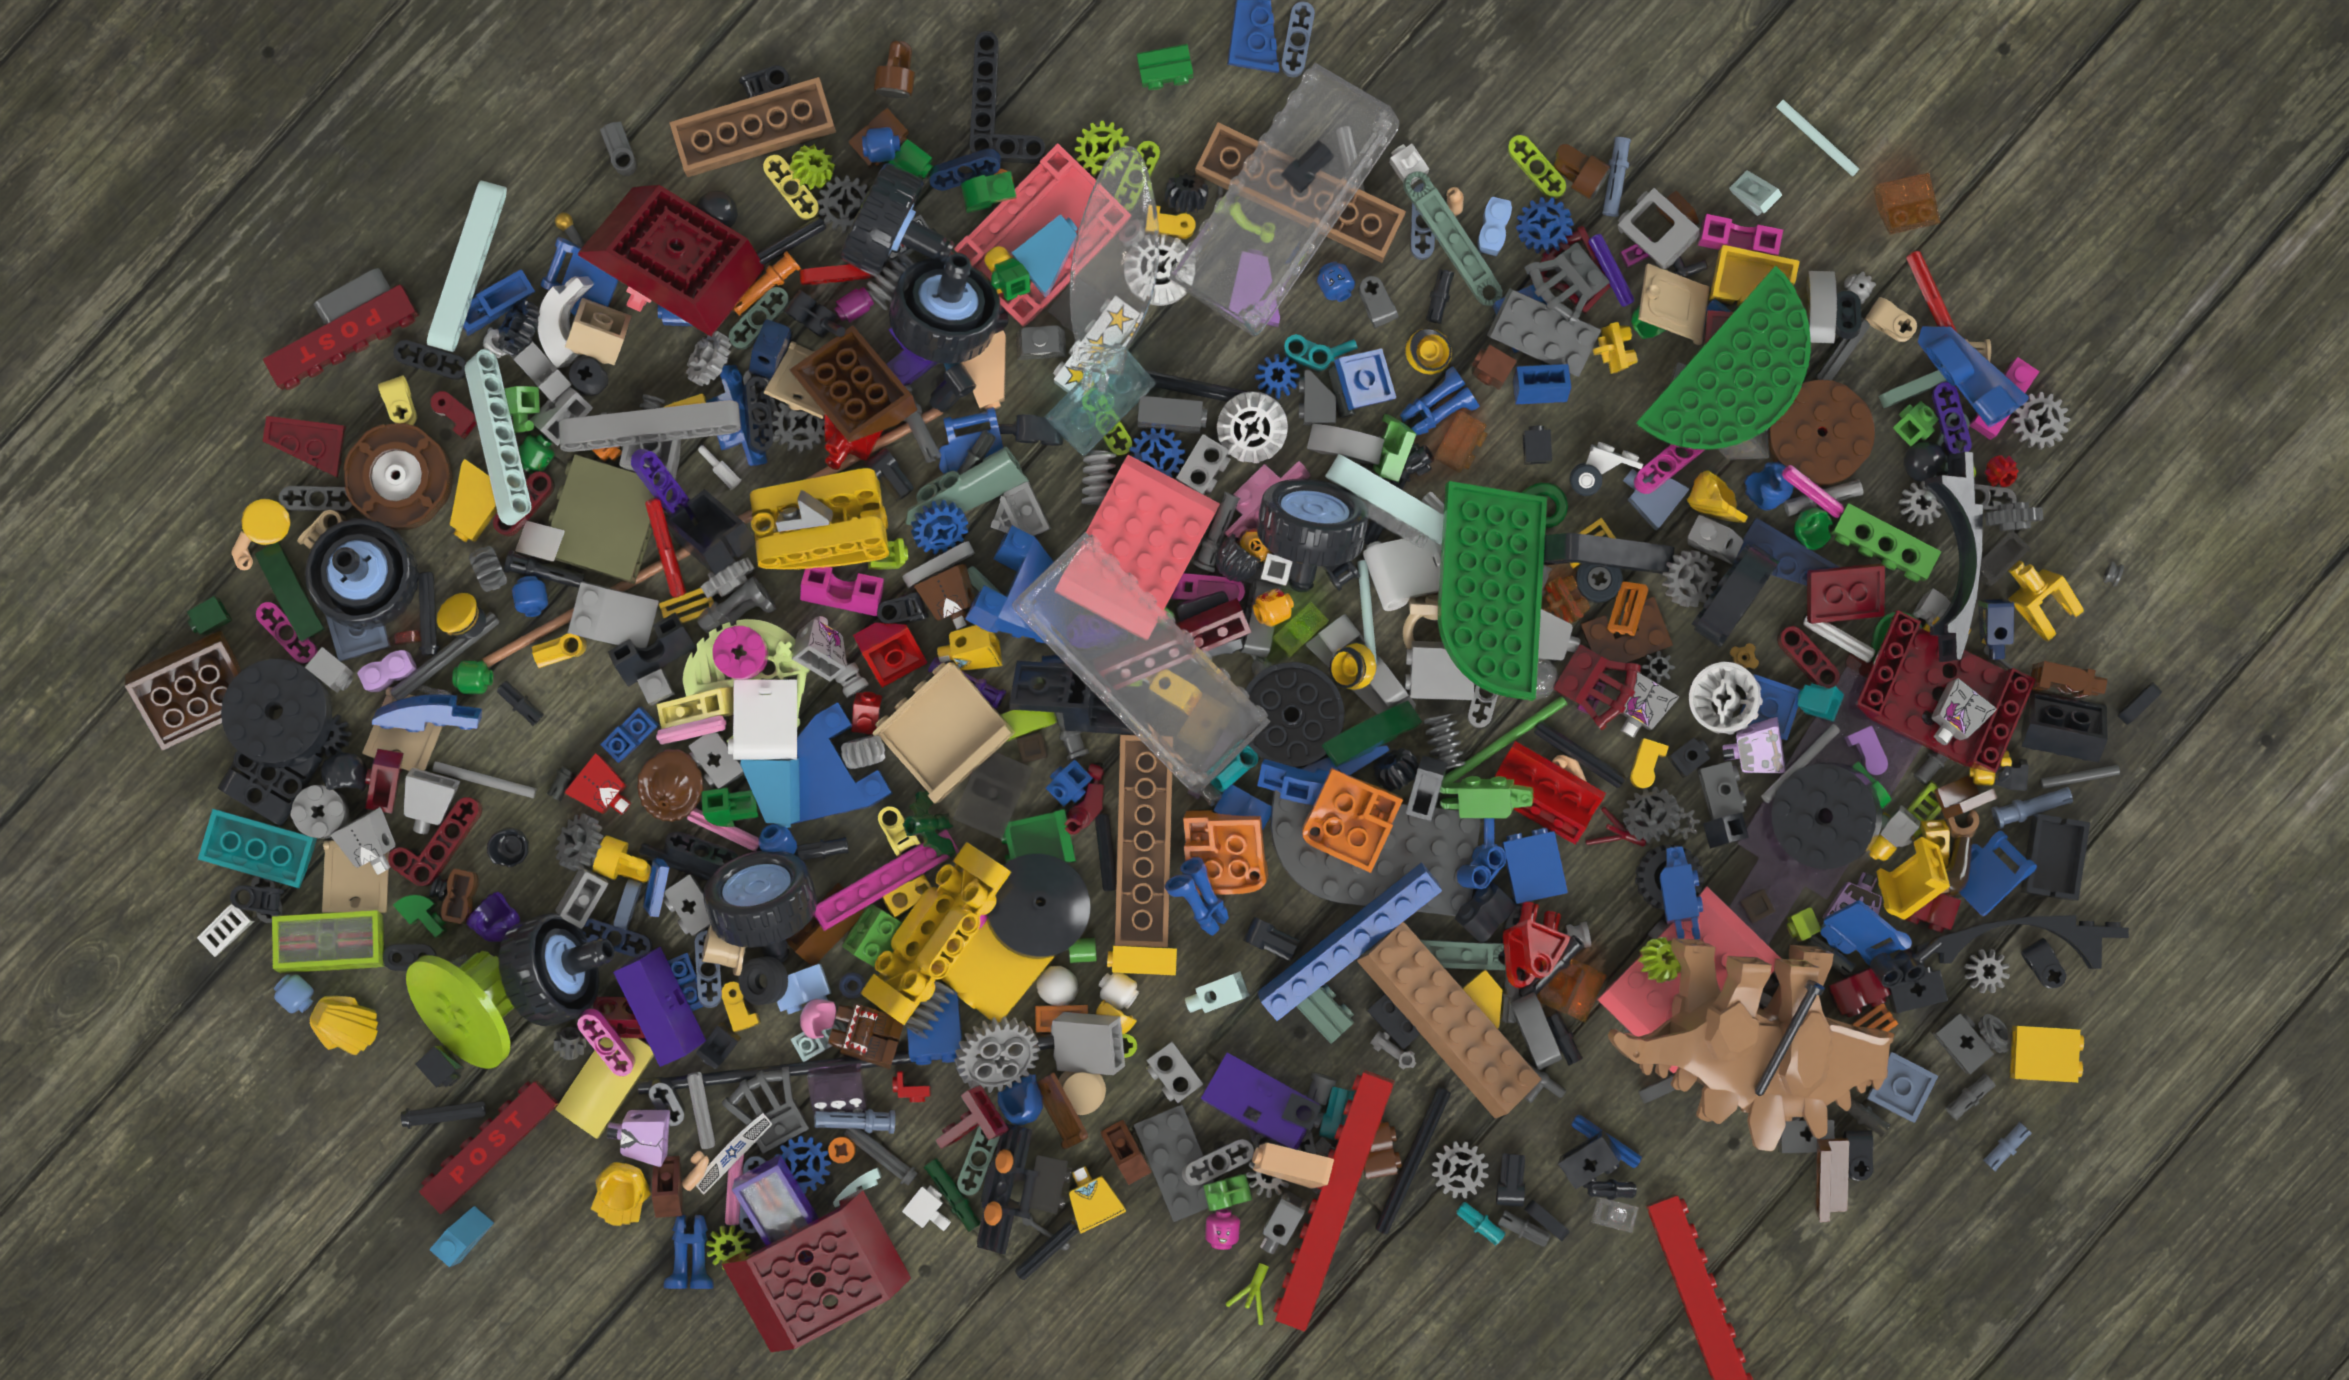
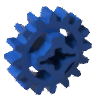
M1540 197L1539 204H1536L1533 200L1530 201L1531 208L1523 207L1522 210L1525 215L1517 217L1520 225H1517L1516 229L1518 233H1521L1519 235L1520 241H1526L1525 245L1528 250L1534 246L1535 252L1538 254L1542 248L1545 249L1546 254L1550 253L1551 247L1559 251L1558 244L1560 242L1567 244L1565 236L1573 234L1571 228H1569L1574 225L1572 218H1569L1571 216L1569 209L1564 210L1563 202L1555 205L1554 198H1550L1548 203H1545L1543 197ZM1549 211H1550V212H1554V213H1556L1557 215H1552V214L1549 213ZM1532 236H1538L1539 238H1541V240H1538Z
M1151 428L1150 435H1147L1144 431L1141 432L1142 440L1134 438L1133 441L1137 447H1130L1129 452L1135 454L1133 456L1135 459L1149 464L1154 469L1171 478V473L1179 474L1180 470L1177 465H1184L1185 463L1179 456L1184 455L1185 450L1178 449L1182 444L1181 440L1173 441L1175 433L1172 432L1166 436L1165 428H1162L1160 433H1156L1155 429ZM1159 439L1166 441L1172 447V449H1166L1164 446H1162L1160 444ZM1150 441L1148 450L1140 453L1143 445ZM1154 445L1157 446L1159 454H1164L1160 458V467H1157V462H1155L1154 458L1149 457L1154 453ZM1174 459L1171 467L1164 471L1163 466L1166 462Z
M942 500L940 505L933 501L931 508L924 505L922 507L924 512L922 514H915L918 521H911L913 527L911 533L917 546H922L924 552L932 549L933 554H937L939 549H942L945 553L948 550L947 547H956L955 542H963L962 534L968 533L966 528L968 521L961 507L957 508L954 502L948 506L945 500Z
M799 1136L798 1143L791 1138L789 1139V1147L781 1145L780 1148L784 1153L776 1154L775 1157L781 1155L785 1163L786 1158L791 1161V1173L795 1180L799 1176L806 1175L812 1179L809 1182L797 1181L803 1193H807L808 1186L815 1191L817 1190L816 1182L820 1184L825 1183L822 1176L830 1175L831 1172L825 1169V1167L832 1164V1161L825 1160V1156L829 1153L828 1150L823 1152L820 1150L823 1145L822 1142L814 1145L813 1137L804 1142V1137ZM798 1147L810 1148L807 1153L799 1154L794 1150ZM811 1155L807 1163L809 1169H803L795 1174L799 1166L797 1160H803ZM817 1155L820 1160L819 1171L815 1168L814 1159Z

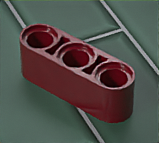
M535 472L526 480L531 502L530 512L516 524L512 525L509 530L501 529V519L497 513L493 519V526L497 532L507 537L514 536L553 493L555 484L549 475L544 472ZM545 478L548 482L546 489L537 491L535 488L537 480Z
M1791 626L1779 633L1777 638L1779 647L1813 684L1828 689L1837 685L1840 679L1837 668L1802 630ZM1787 632H1791L1797 637L1795 646H1790L1785 642L1784 637ZM1805 651L1811 652L1814 655L1815 660L1812 665H1807L1803 662L1802 655ZM1822 671L1831 673L1832 682L1830 684H1824L1820 680Z

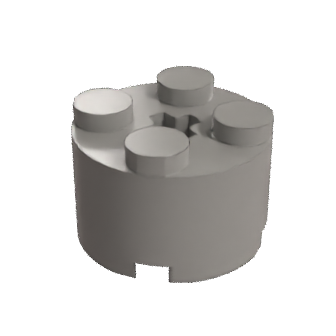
M312 785L302 790L296 796L291 810V818L298 830L307 836L320 839L330 838V834L348 824L350 814L345 796L336 789L329 791L326 789V786ZM318 807L323 808L324 817H317L318 812L316 810Z

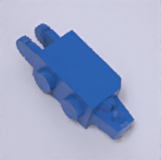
M1683 847L1666 849V868H1664L1659 877L1667 924L1675 923L1677 938L1684 939V929H1682L1681 922L1691 921L1692 936L1694 939H1700L1698 919L1699 912H1703V903L1701 896L1696 897L1695 886H1699L1697 870L1692 871L1691 864L1687 863Z

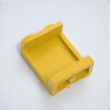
M1923 837L1913 842L1916 854L1895 870L1888 872L1880 868L1876 871L1879 881L1878 885L1884 900V908L1889 914L1904 920L1950 887L1939 845Z

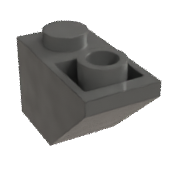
M1305 370L1304 377H1299V393H1304V403H1299V419H1304L1303 426H1312V424L1335 426L1336 396L1310 370Z

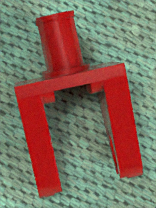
M825 414V442H827L825 449L830 453L825 459V463L830 468L838 470L848 454L866 461L882 431L848 442Z
M1533 902L1522 903L1519 923L1503 933L1506 976L1510 984L1516 988L1529 985L1535 977L1542 979L1551 974L1570 941V936L1558 932L1561 919L1559 913L1546 911L1544 913L1543 925L1535 922L1539 906L1535 904L1533 908ZM1543 964V971L1539 972V969ZM1518 967L1525 971L1526 978L1524 981L1517 979L1516 970Z

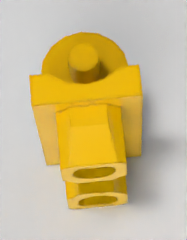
M1615 322L1601 328L1602 337L1598 338L1599 347L1593 349V354L1602 355L1603 363L1609 364L1611 374L1618 373L1638 362L1634 349L1627 351L1624 349L1623 342L1631 340L1632 337L1630 326H1619V322Z

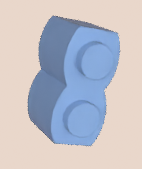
M1492 197L1489 200L1483 214V227L1477 240L1478 252L1493 256L1499 254L1506 237L1505 227L1512 211L1509 200Z
M817 964L788 975L787 991L777 1001L780 1012L787 1010L789 1015L802 1010L801 1004L813 999L827 1000L826 995L831 994V990L822 965Z

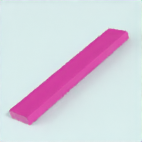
M947 830L938 834L943 838H949L953 843L956 854L959 853ZM923 842L817 904L814 915L822 929L826 931L950 857L948 855L938 857L934 849L923 847Z

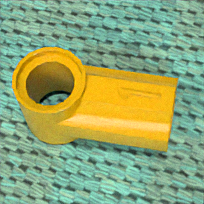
M569 633L532 646V654L538 668H542L572 657L581 656L586 651L587 644L584 637ZM571 638H575L579 645L578 649L573 653L567 648V643Z

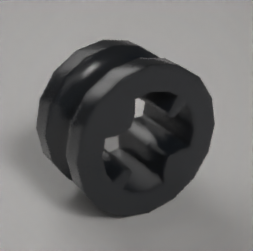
M437 875L432 884L429 897L434 898V896H437L440 901H443L448 892V878L443 880L442 876Z

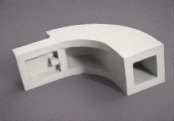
M575 276L567 281L565 285L553 286L541 304L540 316L538 317V334L546 355L556 368L569 366L580 355L565 348V344L571 330L569 323L571 309L577 300L594 285L588 276Z

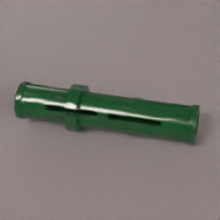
M936 1158L923 1168L951 1206V1212L953 1214L956 1213L967 1231L970 1232L979 1226L981 1221L969 1205V1199L964 1198L939 1159Z

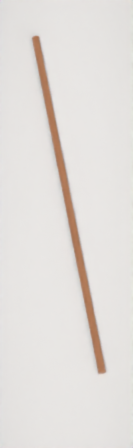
M932 408L921 414L926 424L944 413ZM908 423L881 436L870 455L912 432ZM849 454L840 469L835 470L828 466L806 479L836 474L862 459ZM751 509L738 516L745 524L752 520ZM683 547L675 551L677 561L691 555ZM661 559L639 571L635 585L664 570ZM621 581L610 588L626 591L635 585ZM574 608L484 657L483 661L490 667L571 622Z

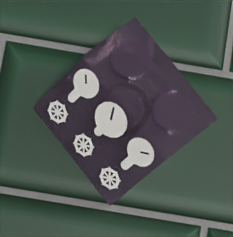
M862 1063L809 1068L808 1085L814 1116L815 1111L865 1113V1110L868 1111Z

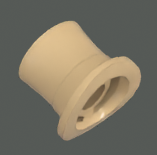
M710 925L704 941L702 962L733 968V974L740 976L746 947H738L724 942L715 934Z
M1065 1071L1059 1078V1082L1077 1115L1092 1113L1102 1104L1105 1098L1106 1087L1100 1074Z

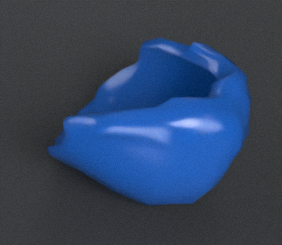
M1035 1074L1021 1077V1083L1013 1082L1012 1088L1006 1086L1002 1092H998L997 1102L1001 1112L1014 1125L1022 1126L1037 1120L1043 1109V1097Z

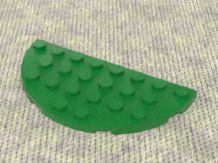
M1774 266L1638 419L1635 423L1650 435L1669 444L1683 448L1711 450L1737 445L1763 433L1785 414L1800 392L1809 366L1811 335L1806 310L1803 308L1796 289L1777 266Z

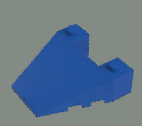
M1012 525L1003 537L993 558L1017 572L1006 596L984 585L975 597L965 620L988 632L997 633L1001 631L1012 634V637L1021 638V636L1034 638L1036 642L1067 648L1070 640L1067 637L1066 627L1078 615H1082L1085 608L1054 592L1063 573L1034 536Z
M838 702L815 715L797 737L800 821L792 824L869 808L893 794L879 770L855 782L831 742L833 738L852 728V723Z

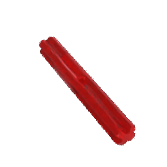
M1915 251L1909 254L1906 259L1937 327L1951 326L1957 332L1921 252Z
M657 498L647 500L645 505L671 596L677 598L685 595L686 590L661 501Z

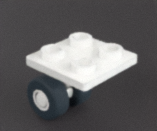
M1598 442L1597 446L1591 444V451L1587 462L1580 463L1572 469L1570 483L1578 494L1590 496L1601 488L1603 473L1620 463H1625L1642 469L1643 464L1641 461H1638L1639 457L1636 454L1623 450L1621 455L1613 452L1615 449L1613 446Z

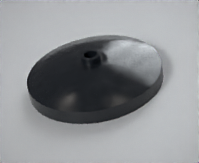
M1037 853L1016 857L1003 865L1011 874L995 895L996 905L991 912L986 914L988 926L995 938L1011 952L1032 959L1054 957L1073 946L1083 934L1090 915L1088 890L1076 870L1057 857ZM1037 900L1042 901V906H1043V907H1039V906L1036 904V901H1037Z

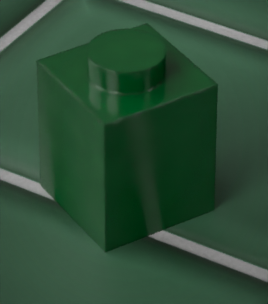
M216 596L187 611L190 617L187 620L189 626L194 633L199 632L203 636L209 635L232 621L221 599Z

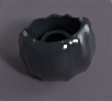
M338 752L324 761L321 775L327 790L357 787L361 792L365 791L367 768L364 761L356 754Z

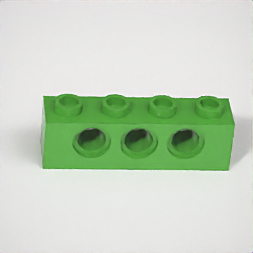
M1849 503L1844 506V512L1838 517L1830 533L1836 536L1835 541L1845 546L1851 544L1859 548L1858 553L1865 557L1872 558L1874 556L1882 560L1881 564L1890 570L1895 571L1897 568L1905 572L1904 576L1913 582L1918 583L1919 580L1923 582L1928 579L1941 554L1940 550ZM1857 526H1862L1867 530L1866 539H1859L1856 536L1855 529ZM1880 538H1885L1890 542L1891 547L1889 551H1882L1879 548L1878 542ZM1904 550H1908L1913 554L1914 560L1911 564L1903 561L1902 552Z

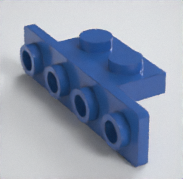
M736 365L723 366L720 377L725 393L707 400L706 403L718 401L737 402L739 404L741 430L732 434L717 435L721 450H727L742 444L750 466L764 465L768 462L766 452L755 453L749 448L747 443L744 386L741 373ZM758 436L754 440L755 442H759L760 446L762 447L760 436Z

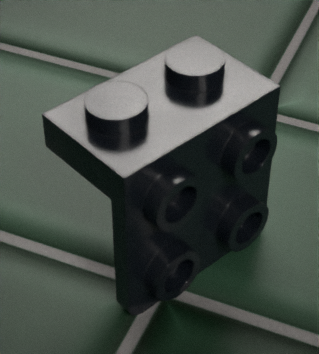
M1219 591L1179 603L1176 608L1180 622L1224 604L1229 599L1225 591ZM1237 638L1191 658L1192 662H1205L1220 654H1232L1237 649L1243 648L1241 639Z

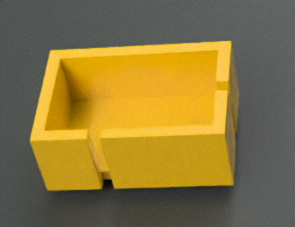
M1722 245L1717 257L1709 300L1717 299L1720 303L1729 305L1738 301L1737 306L1739 307L1774 266H1777L1794 285L1800 261Z

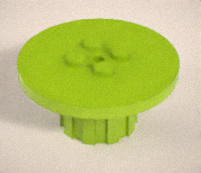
M486 951L477 952L458 968L445 959L427 955L420 957L409 966L406 973V984L410 998L424 1023L441 1043L459 1058L480 1068H494L508 1057L510 1038L502 1018L511 1012L514 1007L502 985L497 956L494 957Z

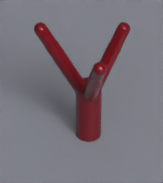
M1602 807L1601 810L1615 825L1607 824L1606 828L1619 835L1586 840L1585 842L1586 845L1626 840L1642 847L1646 844L1644 837L1640 841L1637 840L1606 807Z

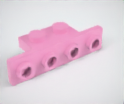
M1298 461L1282 478H1279L1264 464L1233 494L1240 498L1236 510L1242 516L1225 532L1226 536L1229 538L1233 533L1236 535L1235 537L1239 538L1236 542L1240 545L1242 536L1247 531L1257 528L1258 514L1264 492L1270 486L1280 481L1308 479L1310 473L1305 466Z

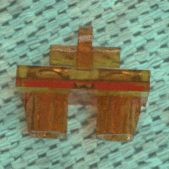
M1572 575L1564 578L1559 576L1545 585L1549 593L1545 598L1550 606L1546 607L1544 611L1548 613L1553 611L1556 617H1563L1564 621L1573 624L1584 617L1583 614L1590 609V605L1584 597L1576 601L1573 599L1570 592L1578 587Z

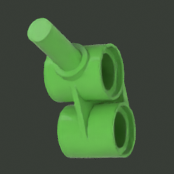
M1246 1174L1203 1185L1209 1211L1227 1208L1252 1200Z

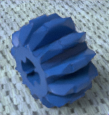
M1275 354L1274 363H1272L1269 357H1266L1264 361L1268 367L1261 364L1257 367L1259 371L1264 373L1255 375L1256 380L1263 381L1258 385V389L1262 390L1268 387L1266 394L1269 396L1272 390L1276 391V399H1280L1281 390H1283L1286 396H1289L1290 390L1287 386L1296 389L1297 384L1292 380L1299 379L1300 377L1299 373H1291L1297 368L1296 363L1287 366L1289 362V357L1287 356L1283 362H1279V354ZM1274 371H1278V374L1279 372L1283 373L1282 382H1277V379L1275 382L1272 380Z

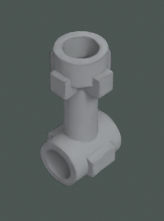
M1378 1031L1370 1042L1374 1046L1373 1048L1378 1052L1382 1048L1399 1060V1067L1403 1070L1409 1067L1414 1068L1416 1065L1415 1053L1411 1050L1404 1052L1388 1040L1390 1035L1386 1032Z

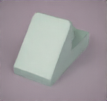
M1748 170L1729 188L1757 216L1762 212L1765 213L1782 196L1778 188Z

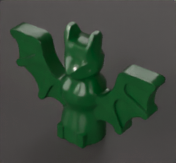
M927 790L925 792H917L915 794L916 802L909 806L915 815L906 817L903 823L906 835H922L924 838L923 847H931L935 850L938 857L941 855L954 856L956 851L952 841L949 838L939 836L935 832V830L942 831L953 828L948 819L949 813L935 814L934 816L929 814V807L935 804L928 797L930 793Z

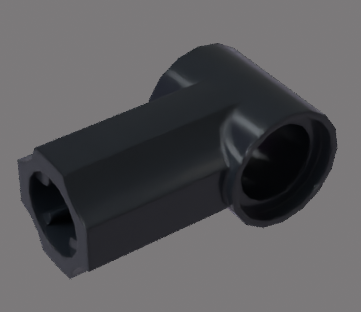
M1318 140L1299 160L1295 159L1282 172L1281 176L1300 194L1314 181L1315 175L1334 158V155L1325 144Z
M962 363L948 369L943 375L945 380L930 394V404L941 413L948 411L960 398L970 394L977 386Z
M886 447L865 462L869 469L875 471L878 480L883 483L896 502L905 498L914 490L911 482L899 469V464Z
M1253 917L1243 941L1261 950L1266 949L1290 961L1299 940L1274 929L1275 926Z
M1502 1153L1500 1181L1497 1183L1496 1205L1523 1207L1525 1196V1183H1523L1525 1155Z

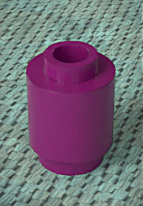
M864 287L859 290L855 288L835 301L837 307L834 310L842 322L847 320L848 323H851L870 310L869 307L874 305V302Z

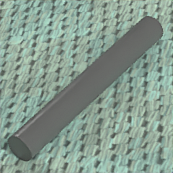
M2117 764L2041 778L2040 783L2042 789L2120 775V769Z

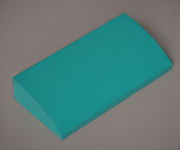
M212 809L198 860L300 888L317 838Z

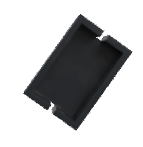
M705 489L686 503L698 522L696 526L683 507H680L666 518L668 529L676 542L714 575H717L734 561L732 559L734 556L740 557L756 544L745 523Z
M2043 814L2032 815L2026 859L2032 860L2037 865V868L2031 875L2022 880L2021 893L2049 896L2069 901L2079 900L2090 822L2062 819L2061 817Z

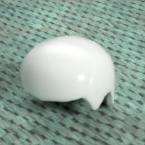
M1049 966L1041 972L1037 979L1036 988L1038 989V994L1051 1006L1068 1005L1075 1000L1079 991L1076 976L1062 966Z

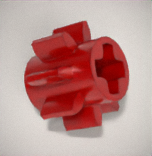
M2000 455L1993 457L1987 463V470L1984 473L1988 476L1987 480L1993 487L1999 484L2003 488L2015 482L2019 470L2015 467L2017 463L2010 456L2005 459Z

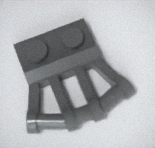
M1575 243L1554 260L1541 263L1534 262L1525 267L1526 273L1531 276L1536 289L1535 294L1538 297L1541 296L1546 301V307L1550 311L1553 310L1566 318L1567 323L1572 326L1578 320L1586 301L1610 283L1578 243ZM1555 269L1558 274L1544 283L1540 272ZM1561 280H1564L1570 288L1555 297L1549 289ZM1575 293L1579 299L1573 310L1561 304Z
M789 1066L782 1067V1070L759 1071L756 1073V1077L748 1081L744 1079L739 1082L740 1085L732 1095L722 1101L723 1106L747 1126L762 1113L770 1120L772 1125L756 1141L762 1153L799 1135L810 1127L796 1100L793 1098ZM783 1080L785 1102L780 1103L769 1082ZM759 1086L762 1087L773 1106L772 1109L764 1112L753 1093V1089ZM744 1095L757 1117L752 1118L737 1106Z

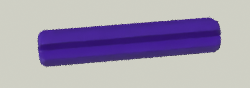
M1597 234L1591 237L1589 244L1607 279L1610 281V285L1622 307L1630 305L1634 302V297L1602 235Z

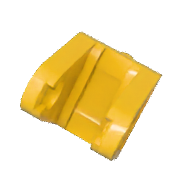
M2017 561L2009 567V573L2012 574L2021 587L2008 600L2014 603L2015 609L2046 642H2049L2056 635L2055 630L2039 606L2047 595L2051 594L2070 616L2073 614L2077 617L2084 611L2062 575L2045 569L2037 573L2033 565L2025 566L2022 561Z

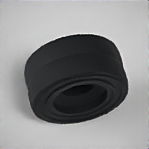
M769 956L750 959L742 966L738 981L740 991L747 1001L755 1005L775 1003L785 995L788 988V974L784 965L779 960ZM761 974L767 977V986L765 988L761 986L759 981Z

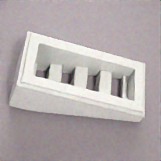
M231 904L197 938L216 957L244 932L254 920L244 909L236 908ZM232 914L241 921L239 925L230 917ZM225 920L234 929L232 932L223 925ZM217 927L227 936L224 940L215 931ZM210 934L220 943L217 947L207 938Z

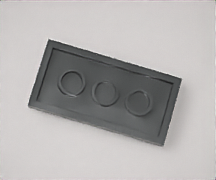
M1509 288L1487 336L1548 364H1568L1569 373L1579 377L1601 329L1580 319L1572 326L1567 323L1566 318L1553 310L1550 311L1546 304Z
M1181 1104L1135 1123L1134 1127L1173 1222L1207 1209L1208 1204L1203 1185L1213 1183L1214 1180L1211 1179L1201 1185L1190 1186L1182 1178L1184 1166L1203 1156L1183 1105ZM1192 1167L1193 1172L1190 1173V1177H1196L1199 1180L1198 1175L1207 1171L1206 1167L1196 1170Z

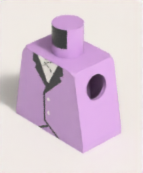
M630 1110L627 1112L622 1124L609 1123L607 1138L621 1140L620 1153L623 1156L661 1167L668 1150L670 1110Z

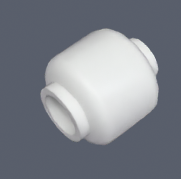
M1107 973L1098 985L1102 988L1100 998L1117 1010L1124 1007L1128 1009L1139 994V991L1136 990V981L1124 973H1113L1112 975Z

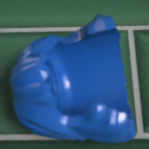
M1766 463L1761 472H1752L1744 479L1746 484L1745 494L1762 510L1767 511L1776 508L1788 500L1793 493L1794 486L1782 476V472L1786 468L1782 463Z

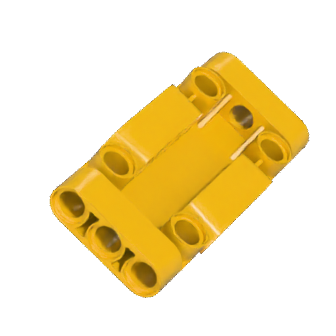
M968 842L964 844L953 860L956 863L955 867L947 864L938 871L936 883L939 887H930L922 894L891 940L893 953L891 951H884L877 958L875 969L880 974L878 976L873 974L860 992L903 1025L906 1024L920 1002H926L932 997L935 991L934 982L936 979L945 977L978 931L980 916L992 911L997 901L995 895L1011 874L1004 866Z

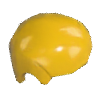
M1105 1000L1101 1002L1096 1010V1015L1120 1016L1122 1035L1130 1031L1137 1022L1136 1019H1133V1016L1124 1015L1121 1010L1115 1009L1111 1004L1106 1003Z

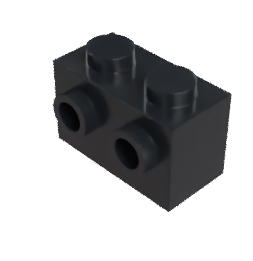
M1385 993L1366 1010L1402 1049H1405L1420 1034L1416 1027Z

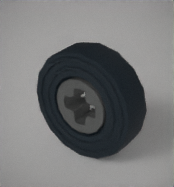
M1583 563L1577 569L1575 577L1576 587L1580 594L1587 600L1597 603L1606 602L1615 597L1621 589L1623 581L1620 568ZM1601 572L1604 574L1603 579L1606 582L1596 586L1592 575H1598Z

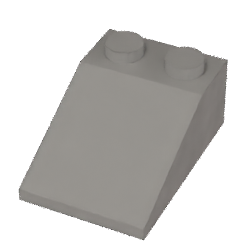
M582 581L568 633L615 645H620L631 639L636 647L646 648L659 601Z

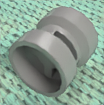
M855 662L849 664L847 669L835 677L837 683H841L843 686V693L846 698L853 696L869 685L866 679L859 675V668Z

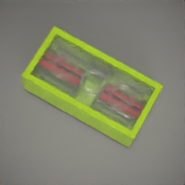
M378 910L272 916L273 969L279 973L384 967L383 915Z

